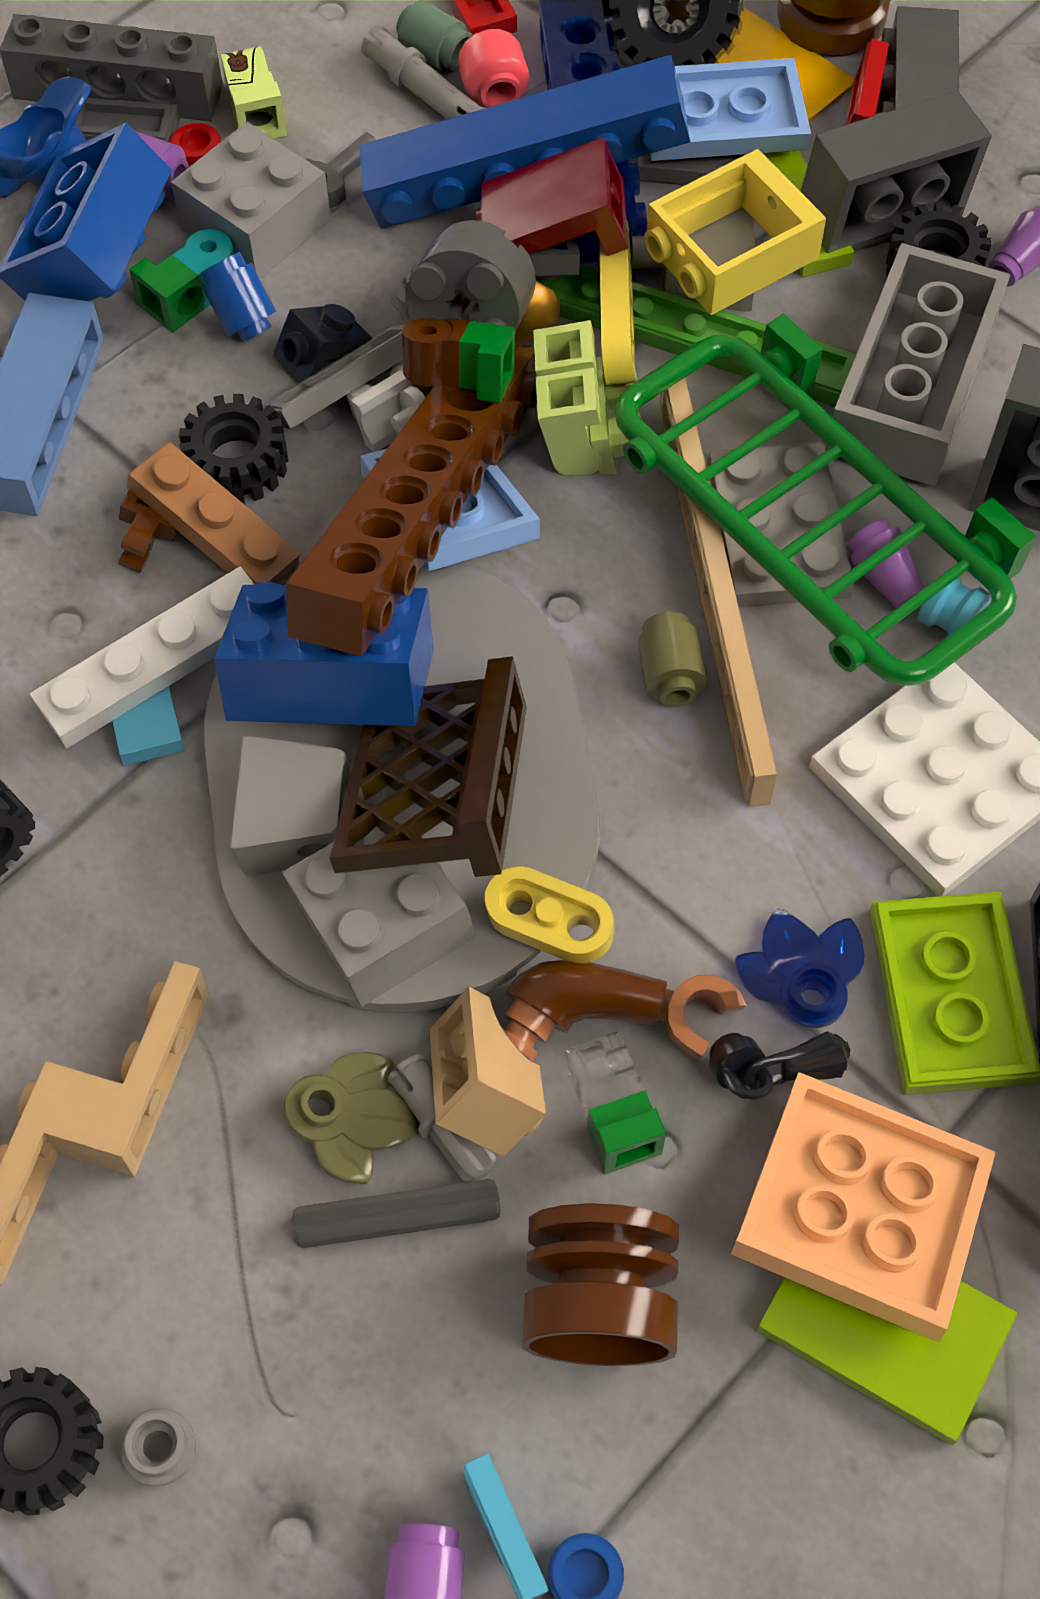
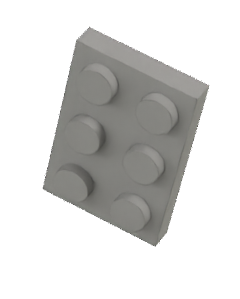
M824 442L758 447L713 477L711 485L731 505L740 511L826 452ZM734 449L710 451L708 466ZM829 464L748 519L779 550H782L838 510ZM841 523L790 558L822 590L851 570ZM721 529L739 608L798 603L785 588ZM854 583L832 598V600L851 598Z

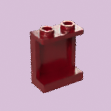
M604 137L482 183L481 207L476 209L477 221L492 223L505 230L504 236L518 248L521 244L528 254L594 230L607 256L628 249L624 180Z

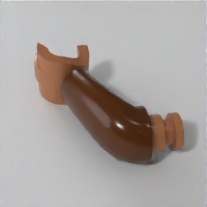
M561 959L540 962L520 973L510 983L505 993L513 1000V1003L504 1015L510 1022L503 1031L513 1045L528 1060L533 1062L538 1055L533 1049L538 1040L546 1043L554 1029L566 1033L572 1024L583 1019H609L654 1026L656 1020L664 1022V1027L670 1041L682 1052L698 1061L710 1043L695 1034L686 1025L684 1019L685 1004L694 1000H702L710 1003L720 1015L743 1010L746 1004L741 993L730 982L715 975L693 976L684 980L674 991L666 988L667 981L596 963H575Z

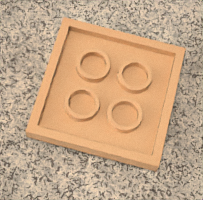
M798 1072L731 1255L939 1342L948 1329L996 1152Z

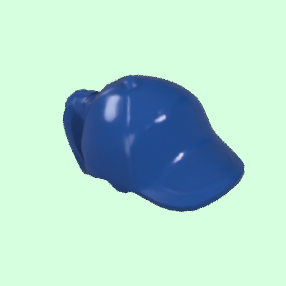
M63 77L54 81L46 89L37 104L26 106L18 120L0 129V198L11 195L27 182L38 185L42 184L57 154L86 141L76 121L91 91L88 83L75 77Z

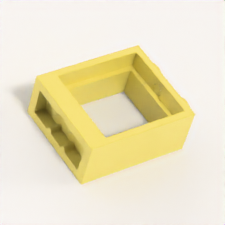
M756 149L649 203L647 231L645 232L644 240L651 257L658 263L662 262L678 279L684 293L688 297L696 299L710 315H713L819 259L826 217L759 149ZM743 207L772 239L717 266L688 235Z

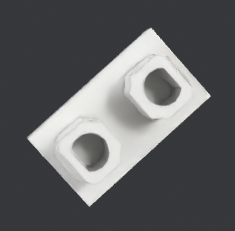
M403 360L393 366L390 377L375 386L365 383L347 394L352 415L358 422L365 446L373 452L379 451L393 442L433 388L430 386H420L408 381L403 375Z

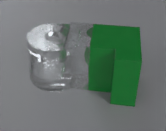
M615 1031L566 1048L565 1053L570 1076L604 1175L662 1155L666 1131L657 1109L652 1108L640 1076L637 1077L629 1050L621 1034Z

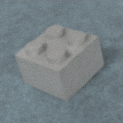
M249 122L240 126L171 181L181 229L190 236L195 232L205 229H215L226 233L232 241L233 253L240 252L246 265L252 262L260 279L331 220L325 172Z
M404 812L392 818L400 824L409 820ZM376 827L366 837L358 841L355 846L374 844L387 834ZM332 842L282 872L297 905L361 1007L476 937L467 905L438 862L334 873L329 859L333 845Z

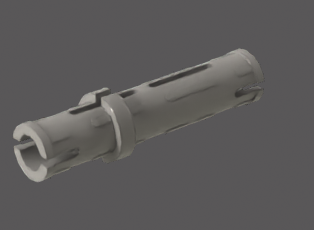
M375 26L368 32L382 44L380 48L364 37L361 45L362 53L389 72V79L396 86L403 90L410 89L446 120L485 109L427 65L426 58L420 51L414 47L406 48L400 41L388 33L387 29L383 26Z

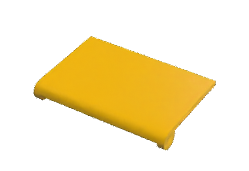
M745 7L744 11H741L740 16L743 23L740 35L735 34L732 41L735 45L729 55L724 53L718 60L719 63L794 58L809 123L851 90L854 83V77L817 53L810 52L793 43L784 32Z

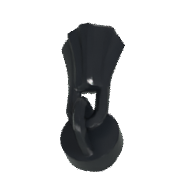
M826 1031L794 1048L765 1057V1054L753 1038L739 1033H728L717 1039L712 1045L709 1053V1069L721 1087L729 1089L733 1094L742 1099L756 1100L766 1097L773 1090V1086L794 1081L798 1072L817 1080L842 1078L844 1071H847L851 1049L848 1042L838 1034ZM780 1064V1074L772 1076L767 1067Z

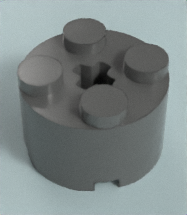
M475 220L452 224L430 244L409 278L405 301L410 321L420 318L445 320L453 318L515 327L516 332L535 291V270L529 254L521 244L518 248L505 237L506 231L495 224Z

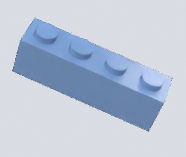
M28 293L20 315L16 314L11 321L10 340L3 357H0V510L38 516L104 338L93 302Z

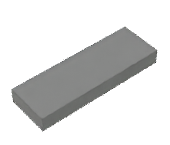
M404 325L390 327L263 405V409L270 405L276 411L277 419H281L283 428L292 429L402 361V330Z

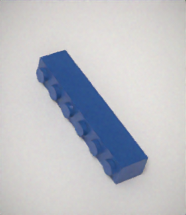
M672 55L360 144L362 193L380 228H386L481 201L483 182L604 137L615 163L690 143L683 94Z

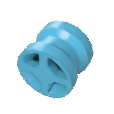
M959 577L921 606L917 621L927 627L937 625L946 630L947 636H949L985 609L991 599V594L981 587L971 589L962 584L961 577Z

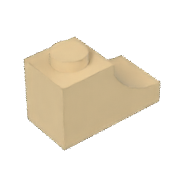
M468 987L429 1029L436 1125L504 1157L524 1136L532 1134L537 1129L543 1116L546 1114L540 1066L528 1060L509 1040L495 1016L491 998Z

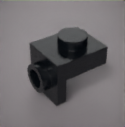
M326 304L325 306L290 309L273 355L300 383L320 371L324 360L339 359L373 337L355 321L353 313L343 306Z

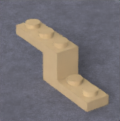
M174 961L166 982L160 980L154 986L147 1006V1018L150 1021L141 1042L134 1041L131 1043L122 1063L121 1079L124 1081L123 1084L45 1061L37 1081L31 1080L24 1088L17 1108L18 1125L9 1145L3 1144L0 1146V1285H3L58 1154L135 1178L210 994L200 968Z

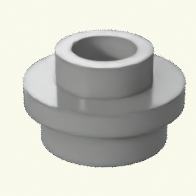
M153 1408L136 1416L125 1429L120 1445L121 1460L127 1472L138 1482L153 1487L165 1486L181 1478L190 1468L196 1453V1437L192 1426L180 1413L168 1408ZM160 1435L169 1436L172 1440L170 1454L161 1461L149 1460L147 1448L151 1440Z

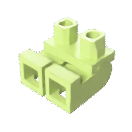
M591 320L533 330L535 371L537 375L538 421L555 469L563 475H591L598 470L600 474H617L616 457L625 456L623 447L629 440L618 428L613 412H615L619 396L633 383L606 385L602 357H596L595 336ZM635 369V382H636V381H638V375H637V371H636V369Z

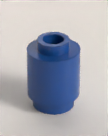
M240 252L200 272L206 283V286L202 289L227 337L238 332L243 342L272 327L267 316L275 313L276 309L252 262L246 265Z

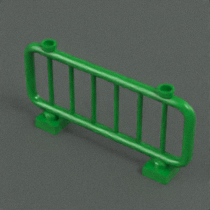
M784 313L766 324L761 352L738 337L730 335L710 336L695 343L636 381L619 396L614 410L616 423L623 435L629 440L624 444L623 451L632 469L639 474H645L656 466L836 637L829 643V652L835 663L843 670L853 672L864 664L886 682L901 686L921 685L935 678L997 631L1014 613L1017 595L1011 578L1021 572L1036 539V535L994 498H990L975 509L966 534H962L805 393L814 387L823 348ZM726 358L733 360L750 374L749 377L659 436L638 415V410L644 404L714 359ZM759 383L790 410L780 419L699 473L668 445ZM799 419L831 447L740 511L708 483L710 479ZM839 456L872 484L870 488L782 550H779L748 521V519ZM880 494H883L915 523L824 590L818 587L790 560L791 557ZM923 532L958 562L866 631L832 600L836 595ZM967 571L991 594L992 600L989 606L920 658L913 661L896 659L875 640Z

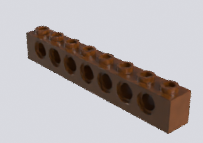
M515 345L514 376L501 403L477 400L476 390L447 385H439L432 388L286 583L288 637L362 657L376 634H384L387 631L392 620L394 607L402 596H410L416 584L418 571L425 561L432 562L434 560L442 535L448 527L455 528L464 502L469 495H477L482 484L484 472L489 465L495 466L498 463L504 442L509 435L516 436L526 409L536 406L537 375L535 373L534 349Z

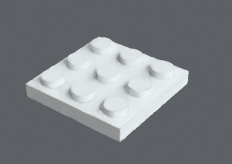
M955 662L935 678L921 685L904 686L815 753L809 765V769L936 896H946L1040 820V742Z

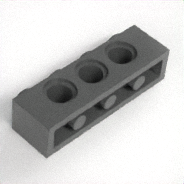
M13 14L0 46V56L13 99L39 102L46 89L54 81L63 77H75L90 85L91 91L88 98L177 104L180 118L212 122L223 87L215 36Z

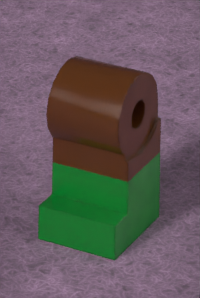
M420 318L412 320L403 326V375L408 381L420 386L447 385L476 390L477 400L501 403L514 376L515 327L447 318V320Z

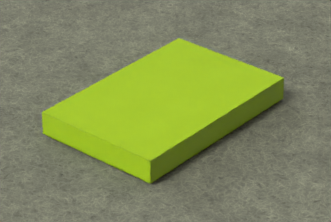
M1002 891L874 901L869 912L903 1095L1037 1084L1040 1080V1064Z
M784 1278L756 1332L952 1446L957 1442L1018 1312L960 1281L948 1329L941 1340L936 1342Z

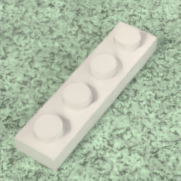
M241 566L30 693L37 708L66 749L215 658L242 585H255Z

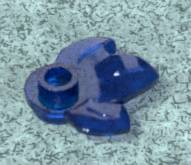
M777 908L771 914L763 931V952H749L738 955L735 958V965L743 986L754 997L765 1002L782 1005L786 1014L802 1026L822 1028L833 1024L843 1014L848 1001L846 986L860 974L864 965L865 953L859 929L851 918L835 922L818 937L801 920L784 909ZM806 990H815L823 996L825 1002L821 1005L809 1004L804 1001L801 993Z

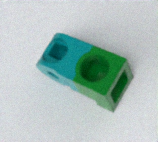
M200 230L193 233L186 240L183 249L180 248L159 264L155 265L149 259L144 258L131 267L129 271L136 304L170 332L174 333L211 305L202 289L206 286V283L200 272L234 254L232 241L229 236L220 230Z

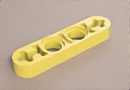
M627 220L628 249L607 256L600 242L601 346L606 385L635 382L632 258Z

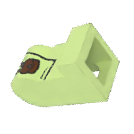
M257 46L220 54L225 84L237 129L246 123L248 115L254 112H266L273 117L272 120L265 125L255 127L273 139L287 136L281 93L277 81L274 82L272 73L268 70L262 47Z

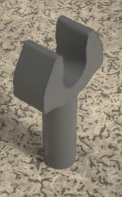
M365 132L328 164L309 158L305 159L325 172L329 208L336 207L346 200L345 182L343 179L361 164L359 145L376 140L370 133Z

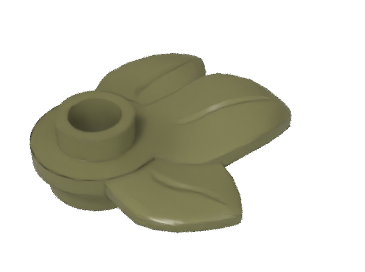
M358 1052L341 1056L334 1061L325 1075H311L298 1080L290 1088L284 1100L283 1115L291 1132L301 1140L312 1143L318 1163L327 1174L347 1183L367 1184L370 1181L373 1169L372 1151L399 1146L409 1141L418 1133L419 1122L408 1105L398 1094L385 1089L389 1083L387 1078L393 1071L394 1062L381 1054ZM320 1098L326 1101L330 1106L331 1113L326 1116L314 1114L308 1106V1100Z

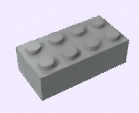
M901 243L833 414V418L895 474L936 487L994 328L1011 274ZM827 445L826 451L829 450L831 447Z

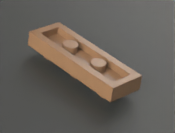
M170 441L128 474L127 488L227 573L241 566L254 584L261 582L278 583L298 565L301 556L299 550Z

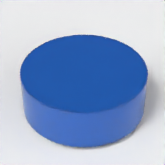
M581 1533L570 1536L557 1546L550 1558L547 1574L549 1590L553 1599H618L624 1582V1568L621 1557L610 1542L598 1535Z

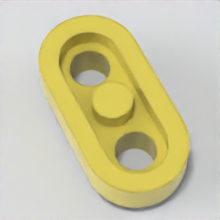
M523 866L502 870V874L495 875L486 888L485 906L489 920L498 932L509 938L575 963H589L601 958L613 943L615 934L613 914L607 902L597 894ZM524 900L532 904L531 909L522 915H516L509 911L510 906L516 901ZM578 925H586L593 930L588 938L582 940L574 939L569 935L571 929Z

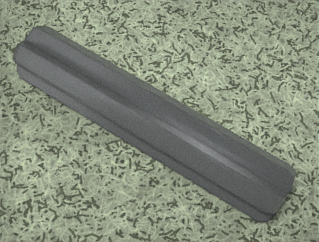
M484 1179L298 1206L293 1210L292 1214L293 1235L298 1247L309 1248L493 1221L500 1217L501 1207L496 1182L492 1179Z

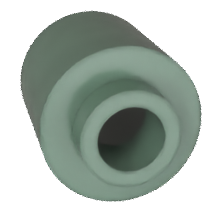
M419 0L413 5L407 6L401 12L396 25L398 41L406 48H416L425 56L428 64L440 71L449 69L455 72L459 70V51L464 43L473 36L467 31L466 25L462 21L425 0Z

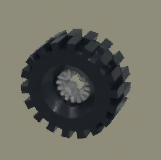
M610 0L609 9L612 11L614 19L610 20L613 33L617 36L618 44L624 53L636 65L668 55H672L674 66L719 63V58L724 53L729 55L735 45L732 41L735 34L740 35L743 24L740 19L741 11H744L743 0H689L686 6L690 16L685 23L677 19L672 25L666 23L670 13L665 7L670 0ZM673 0V1H674L675 3H680L682 0Z

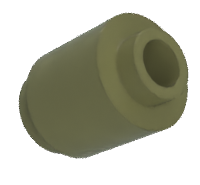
M658 613L644 622L642 626L643 632L638 639L646 694L652 700L661 702L665 706H684L691 703L707 686L699 633L697 628L690 623V619L683 613Z

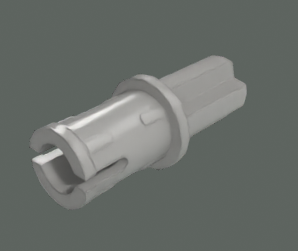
M415 1054L402 1061L397 1067L404 1075L400 1076L397 1071H392L387 1079L421 1123L418 1128L419 1134L422 1138L427 1139L431 1137L464 1182L477 1181L487 1175L494 1168L496 1162V1155L493 1151L436 1125L432 1068L429 1066L426 1057L423 1054Z

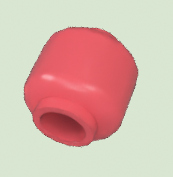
M487 29L476 33L464 43L459 51L458 67L469 98L484 108L522 98L528 89L530 74L520 42L511 33L501 29Z

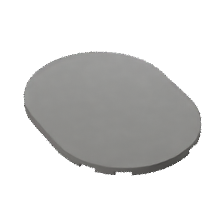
M463 562L428 571L423 564L418 571L414 588H428L434 646L425 686L485 679L488 659L513 656L527 710L502 870L515 866L529 867L574 886L586 889L597 862L600 843V813L596 784L574 678L567 654L558 635L547 618L527 597L499 577ZM216 672L206 704L204 747L219 877L227 902L242 931L254 947L272 964L273 968L291 982L310 993L314 991L331 999L349 1003L353 1008L379 1012H416L450 1006L468 987L485 994L517 976L516 971L541 952L539 949L501 934L491 924L485 906V891L495 875L474 877L469 859L438 862L467 905L476 937L361 1007L297 905L282 874L285 870L245 875L230 846L243 736H255L338 748L345 752L352 770L363 725L226 721ZM475 703L457 705L448 713L456 717ZM430 723L412 736L421 740L438 729L439 726ZM458 738L439 752L448 757L467 744V742ZM395 746L376 760L385 764L404 750ZM422 762L404 774L403 777L412 781L430 769L431 766ZM449 779L430 793L440 799L459 786L460 783ZM386 787L388 796L396 792L390 787ZM414 803L403 812L410 819L424 809ZM442 821L421 837L452 835L453 827ZM524 900L516 901L510 906L509 911L516 915H522L531 909L532 904Z

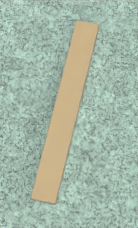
M686 378L661 393L659 414L663 432L694 413ZM697 425L668 444L697 473L706 468ZM676 486L745 803H748L749 807L770 804L777 771L721 529Z

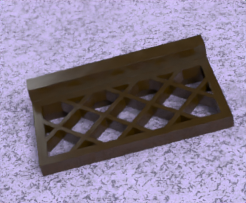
M513 656L488 659L485 679L425 686L416 726L363 725L329 856L334 873L469 859L474 877L502 874L527 710ZM475 703L456 717L448 713L457 705ZM430 723L439 726L438 729L421 740L412 736ZM458 738L467 742V744L448 757L439 752ZM395 746L404 750L385 764L376 760ZM422 762L431 766L430 769L412 781L403 777L404 774ZM449 779L460 783L459 786L440 799L430 793ZM387 786L396 791L375 806L366 802L367 799ZM414 803L424 809L403 824L392 819ZM442 821L453 827V832L450 836L421 837ZM376 827L387 834L374 844L355 846L358 841L366 837Z

